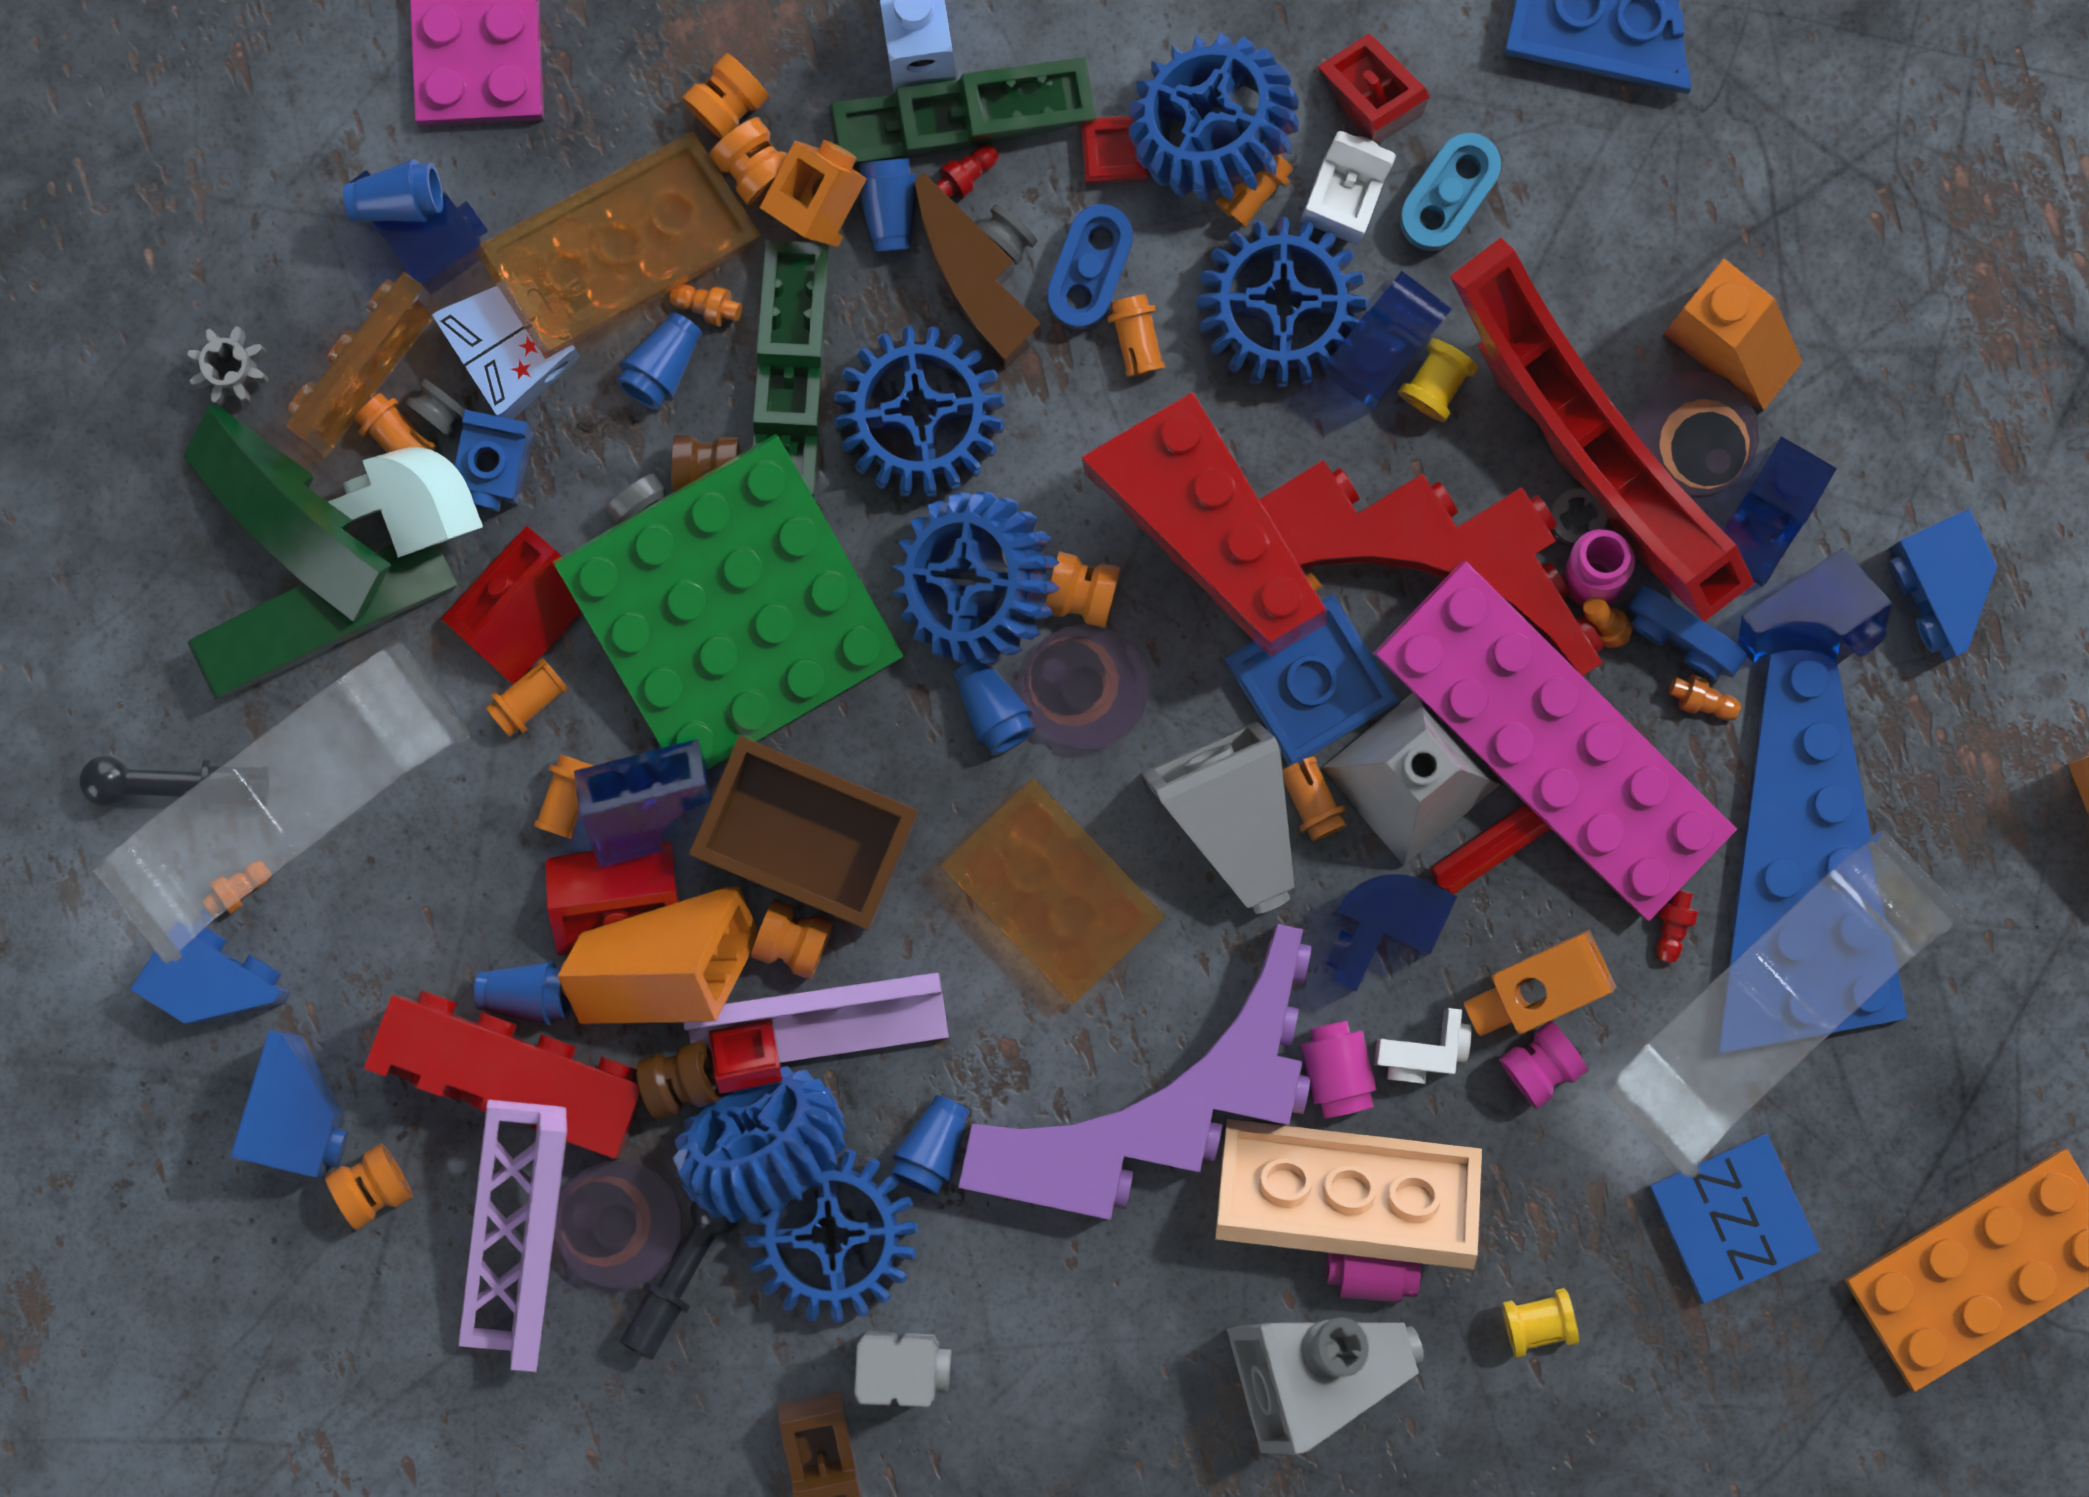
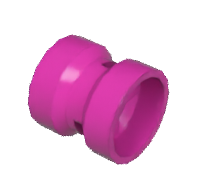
M1552 1020L1534 1032V1039L1528 1044L1529 1048L1525 1050L1524 1048L1513 1047L1499 1058L1501 1065L1511 1080L1535 1109H1539L1553 1098V1086L1556 1084L1560 1085L1563 1082L1574 1083L1589 1072L1588 1067L1575 1047Z

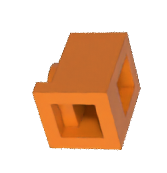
M823 140L820 148L794 141L759 208L804 238L838 247L844 237L838 232L867 178L852 169L857 157L844 148L827 140Z

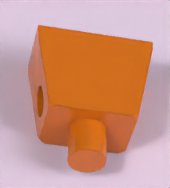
M1588 929L1494 973L1491 977L1496 987L1465 1001L1464 1005L1480 1037L1509 1023H1513L1517 1033L1521 1034L1612 993L1616 985L1592 933ZM1538 979L1545 986L1546 998L1530 1004L1522 997L1520 986L1530 980Z

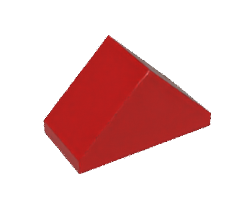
M1370 33L1317 66L1321 76L1360 136L1371 139L1377 145L1422 117L1430 98L1426 88Z

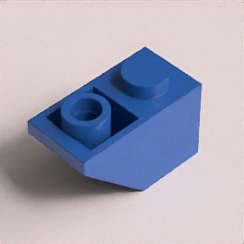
M1970 508L1902 539L1889 548L1894 558L1888 561L1891 576L1897 588L1904 596L1911 593L1920 611L1921 617L1916 619L1918 632L1931 653L1939 651L1944 662L1968 651L1997 569V564Z
M194 921L190 929L176 924L170 925L130 989L181 1022L194 1025L285 1003L290 995L289 991L276 984L282 975L279 971L250 954L244 963L222 951L228 940L197 921Z

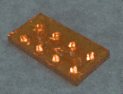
M691 131L481 243L476 254L543 357L547 359L754 246L761 234L694 132Z

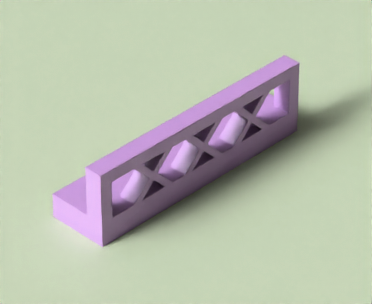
M939 973L724 1004L716 1022H684L685 1030L689 1031L690 1044L703 1041L711 1050L709 1031L772 1018L780 1063L949 1038Z
M487 1100L459 1346L510 1351L511 1370L537 1372L567 1133L566 1107ZM499 1121L537 1124L535 1143L515 1158H512L497 1141ZM496 1156L504 1166L493 1173L494 1158ZM533 1160L530 1178L522 1168ZM513 1175L529 1194L528 1202L505 1218L490 1201V1191ZM487 1216H489L496 1226L486 1233ZM525 1221L524 1235L522 1237L515 1227ZM505 1235L521 1253V1259L518 1264L498 1277L482 1259L483 1251ZM481 1275L489 1285L478 1293ZM518 1280L515 1297L507 1287ZM496 1295L514 1312L512 1331L474 1328L476 1310Z

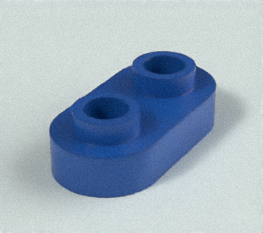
M1106 204L1092 205L1082 210L1072 222L1049 283L1047 296L1048 307L1052 316L1057 322L1067 328L1074 330L1089 329L1101 322L1109 310L1133 242L1131 223L1119 209ZM1097 230L1107 231L1112 236L1113 243L1106 250H1097L1089 243L1090 235ZM1078 288L1086 290L1091 296L1090 304L1083 309L1071 307L1067 301V296L1072 290Z
M1640 586L1626 607L1627 611L1634 617L1630 624L1634 631L1659 646H1662L1666 640L1670 641L1688 653L1683 661L1690 668L1710 680L1716 681L1720 674L1733 678L1748 656L1730 638L1669 598L1648 587Z

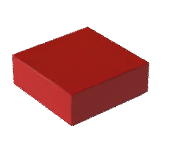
M1130 116L1097 118L1094 122L1081 125L1085 185L1148 181L1149 171L1147 168L1142 167L1136 156V147L1129 137L1130 130L1128 127L1134 123Z
M772 1018L709 1031L715 1079L719 1094L783 1081L776 1032Z

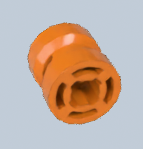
M725 52L712 65V75L703 84H693L681 96V99L713 134L722 139L739 126V120L748 111H758L770 99V95L738 60Z
M754 117L736 127L722 138L709 153L710 158L720 171L731 173L737 181L736 191L747 206H753L764 200L787 156L786 152L776 151L770 143V131L759 117Z
M1059 551L1057 560L1060 563L1054 567L1051 581L1056 583L1060 589L1055 593L1047 594L1045 604L1049 606L1054 616L1064 617L1069 613L1080 614L1086 624L1105 629L1121 567L1103 562L1095 566V568L1089 567V565L1082 564L1078 556Z
M773 899L758 932L751 957L767 964L774 963L779 958L783 959V963L789 965L793 974L811 981L827 945L834 922L818 915L809 918L803 916L800 919L796 918L792 905Z
M383 1143L364 1152L362 1162L351 1168L340 1166L325 1175V1181L336 1204L355 1230H359L373 1222L377 1211L386 1206L396 1208L414 1198L402 1170Z

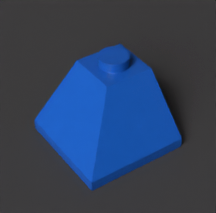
M269 1030L231 1157L318 1178L325 1177L329 1166L339 1167L346 1149L349 1132L340 1129L344 1114L302 1036L290 1032Z

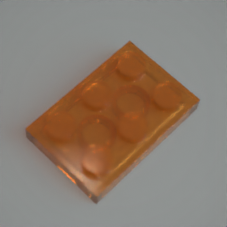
M405 272L401 274L395 283L390 279L386 280L369 300L366 310L371 314L355 334L348 330L331 349L327 361L332 365L317 384H314L312 381L307 382L291 401L287 411L292 417L285 426L322 457L326 458L355 421L354 417L371 400L434 318L432 314L441 309L426 288Z
M1034 777L940 865L1072 1005L1166 917Z

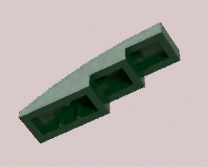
M1086 57L963 73L959 80L897 88L894 94L832 102L829 107L834 143L857 157L852 168L859 167L860 163L912 159L964 150L987 143L994 144L1091 123L1097 119Z
M766 240L757 344L758 367L753 417V447L777 434L814 498L823 377L829 245L825 243Z
M215 403L208 406L184 454L186 460L215 497L242 526L304 584L352 621L366 614L391 564L347 533L353 520L309 489L315 477L313 474Z
M394 544L375 551L374 553L390 563L391 567L366 614L355 621L350 620L306 584H302L190 639L187 644L214 699L217 700L330 652L334 645L387 624L402 612L452 592L457 583L438 544L398 557Z

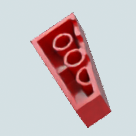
M1193 392L1081 457L1085 475L1100 490L1106 492L1141 530H1144L1169 554V558L1186 575L1189 574L1212 597V600L1270 657L1326 625L1325 606Z
M424 990L420 991L417 1001L391 995L364 1069L385 1077L387 1074L409 1080V1083L416 1088L456 1101L458 1099L470 1103V1106L486 1112L487 1100L566 1107L567 1142L614 1159L621 1158L643 1100L638 1082L633 1081L637 1072L636 1068L601 1056L597 1067L573 1059L577 1047L543 1034H541L537 1045L513 1037L517 1027L516 1024L484 1012L480 1013L477 1023L453 1014L457 1002ZM525 1123L531 1125L530 1128L537 1130V1124Z

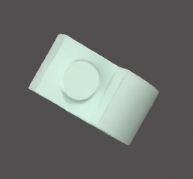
M421 447L402 448L362 460L367 474L343 482L346 495L328 501L353 521L381 511L398 557L437 545L483 527L469 488L457 468L439 453Z

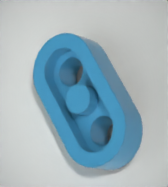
M1462 133L1452 137L1445 143L1409 194L1401 210L1400 226L1405 238L1413 246L1425 251H1438L1450 246L1458 238L1491 191L1500 174L1501 158L1496 146L1488 138L1476 133ZM1463 159L1472 160L1476 163L1479 173L1472 179L1462 178L1456 171V163ZM1434 210L1441 215L1443 225L1437 230H1428L1421 224L1420 215L1424 211Z

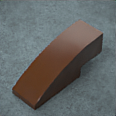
M923 172L914 182L924 233L937 270L955 306L976 337L1003 368L1006 369L1041 335V323L1002 286L1014 273V261Z
M842 1391L778 1404L779 1426L792 1480L793 1497H863Z

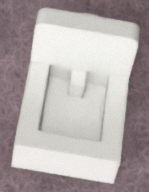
M1343 131L1337 132L1321 164L1300 222L1305 220L1311 221L1314 224L1313 227L1324 232H1332L1336 237L1359 245L1365 234L1382 185L1392 168L1396 155L1389 150L1379 147L1374 141L1366 137L1353 136Z
M1444 1009L1440 1046L1378 1039L1376 1040L1374 1065L1388 1067V1080L1425 1084L1427 1072L1455 1074L1456 1061L1467 1063L1471 1024L1461 1023V1009Z

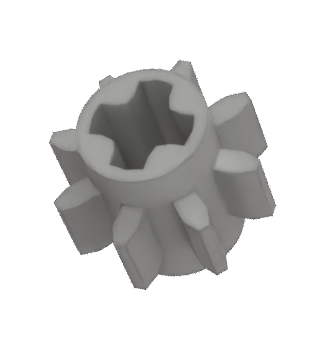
M237 326L231 331L230 338H220L211 329L206 330V337L209 343L204 346L202 351L189 350L187 354L199 364L201 370L200 373L195 374L189 380L196 389L205 388L213 384L211 401L220 407L225 402L227 394L237 395L246 404L251 403L247 390L252 387L255 381L268 383L269 380L263 372L257 369L255 362L265 356L267 353L265 348L261 344H255L244 349L245 332ZM233 355L241 363V368L238 373L228 371L224 377L215 369L218 361L229 362Z

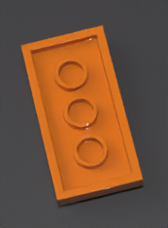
M2067 1148L2059 1149L1844 1279L1911 1391H1918L2089 1287V1184Z

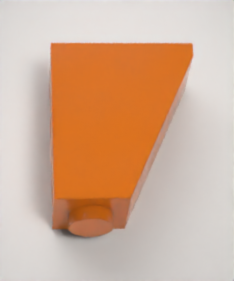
M1726 259L1720 262L1663 333L1760 412L1765 410L1803 362L1775 298Z
M725 887L582 932L568 958L563 963L557 977L561 983V990L568 997L580 1024L716 1022L754 947L759 931L740 887Z

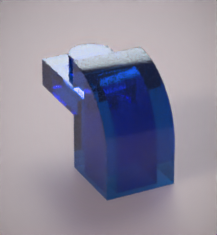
M1403 874L1377 876L1355 887L1339 902L1333 912L1334 915L1356 925L1352 934L1340 930L1325 962V965L1335 969L1329 982L1351 993L1356 992L1381 937L1424 957L1431 955L1457 896L1426 881Z

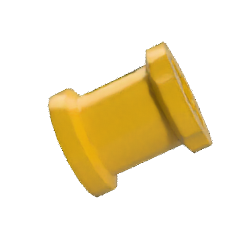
M1432 338L1426 347L1429 351L1428 357L1410 384L1403 383L1397 393L1423 414L1437 421L1445 422L1450 415L1447 406L1465 378L1474 377L1479 366L1454 346L1437 338Z
M1565 1288L1555 1290L1554 1297L1517 1306L1512 1300L1502 1302L1507 1335L1516 1359L1525 1357L1527 1349L1561 1341H1565L1569 1346L1579 1344L1575 1315Z

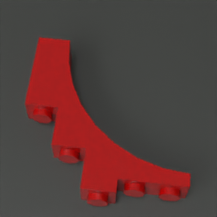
M1500 237L1450 275L1482 339L1478 347L1497 385L1539 424L1557 462L1600 502L1614 532L1628 541L1633 549L1634 556L1703 622L1707 621L1755 583L1737 545L1671 477L1640 440L1583 364L1533 285L1515 249Z
M1324 460L1259 499L1302 570L1318 566L1368 563L1414 569L1445 579L1461 561H1466L1582 676L1587 675L1603 663L1597 652L1603 649L1604 646L1596 630L1585 616L1577 620L1575 619L1563 600L1564 597L1569 595V590L1563 578L1552 563L1548 562L1542 566L1536 557L1548 550L1556 542L1550 532L1557 527L1555 519L1538 495L1529 499L1522 487L1458 527L1452 520V517L1458 514V510L1449 493L1439 481L1430 485L1423 473L1359 513L1353 507V504L1360 500L1353 484L1341 468L1331 472Z

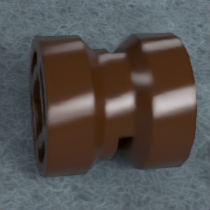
M675 435L672 448V493L740 455L739 437L719 436L714 442H699L695 436Z
M703 1041L681 1046L677 1055L667 1058L662 1054H656L640 1059L637 1064V1079L641 1096L646 1108L656 1120L679 1115L683 1106L693 1104L696 1107H704L720 1102L722 1098L715 1079L712 1052Z

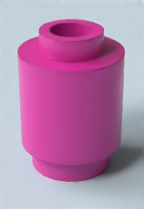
M1598 529L1582 535L1573 546L1562 573V578L1569 590L1568 596L1570 599L1582 607L1589 598L1602 599L1609 606L1614 604L1622 595L1635 566L1633 549L1624 537L1610 530Z
M1347 1020L1311 1028L1312 1041L1302 1043L1300 1046L1307 1076L1311 1079L1310 1089L1314 1104L1321 1103L1324 1118L1346 1115L1374 1107L1371 1092L1377 1089L1363 1030L1350 1032Z
M1329 1252L1327 1254L1326 1283L1337 1285L1338 1298L1400 1303L1402 1296H1418L1421 1263Z

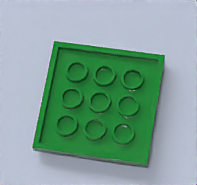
M777 434L553 561L682 783L689 781L729 758L739 735L756 742L904 657Z

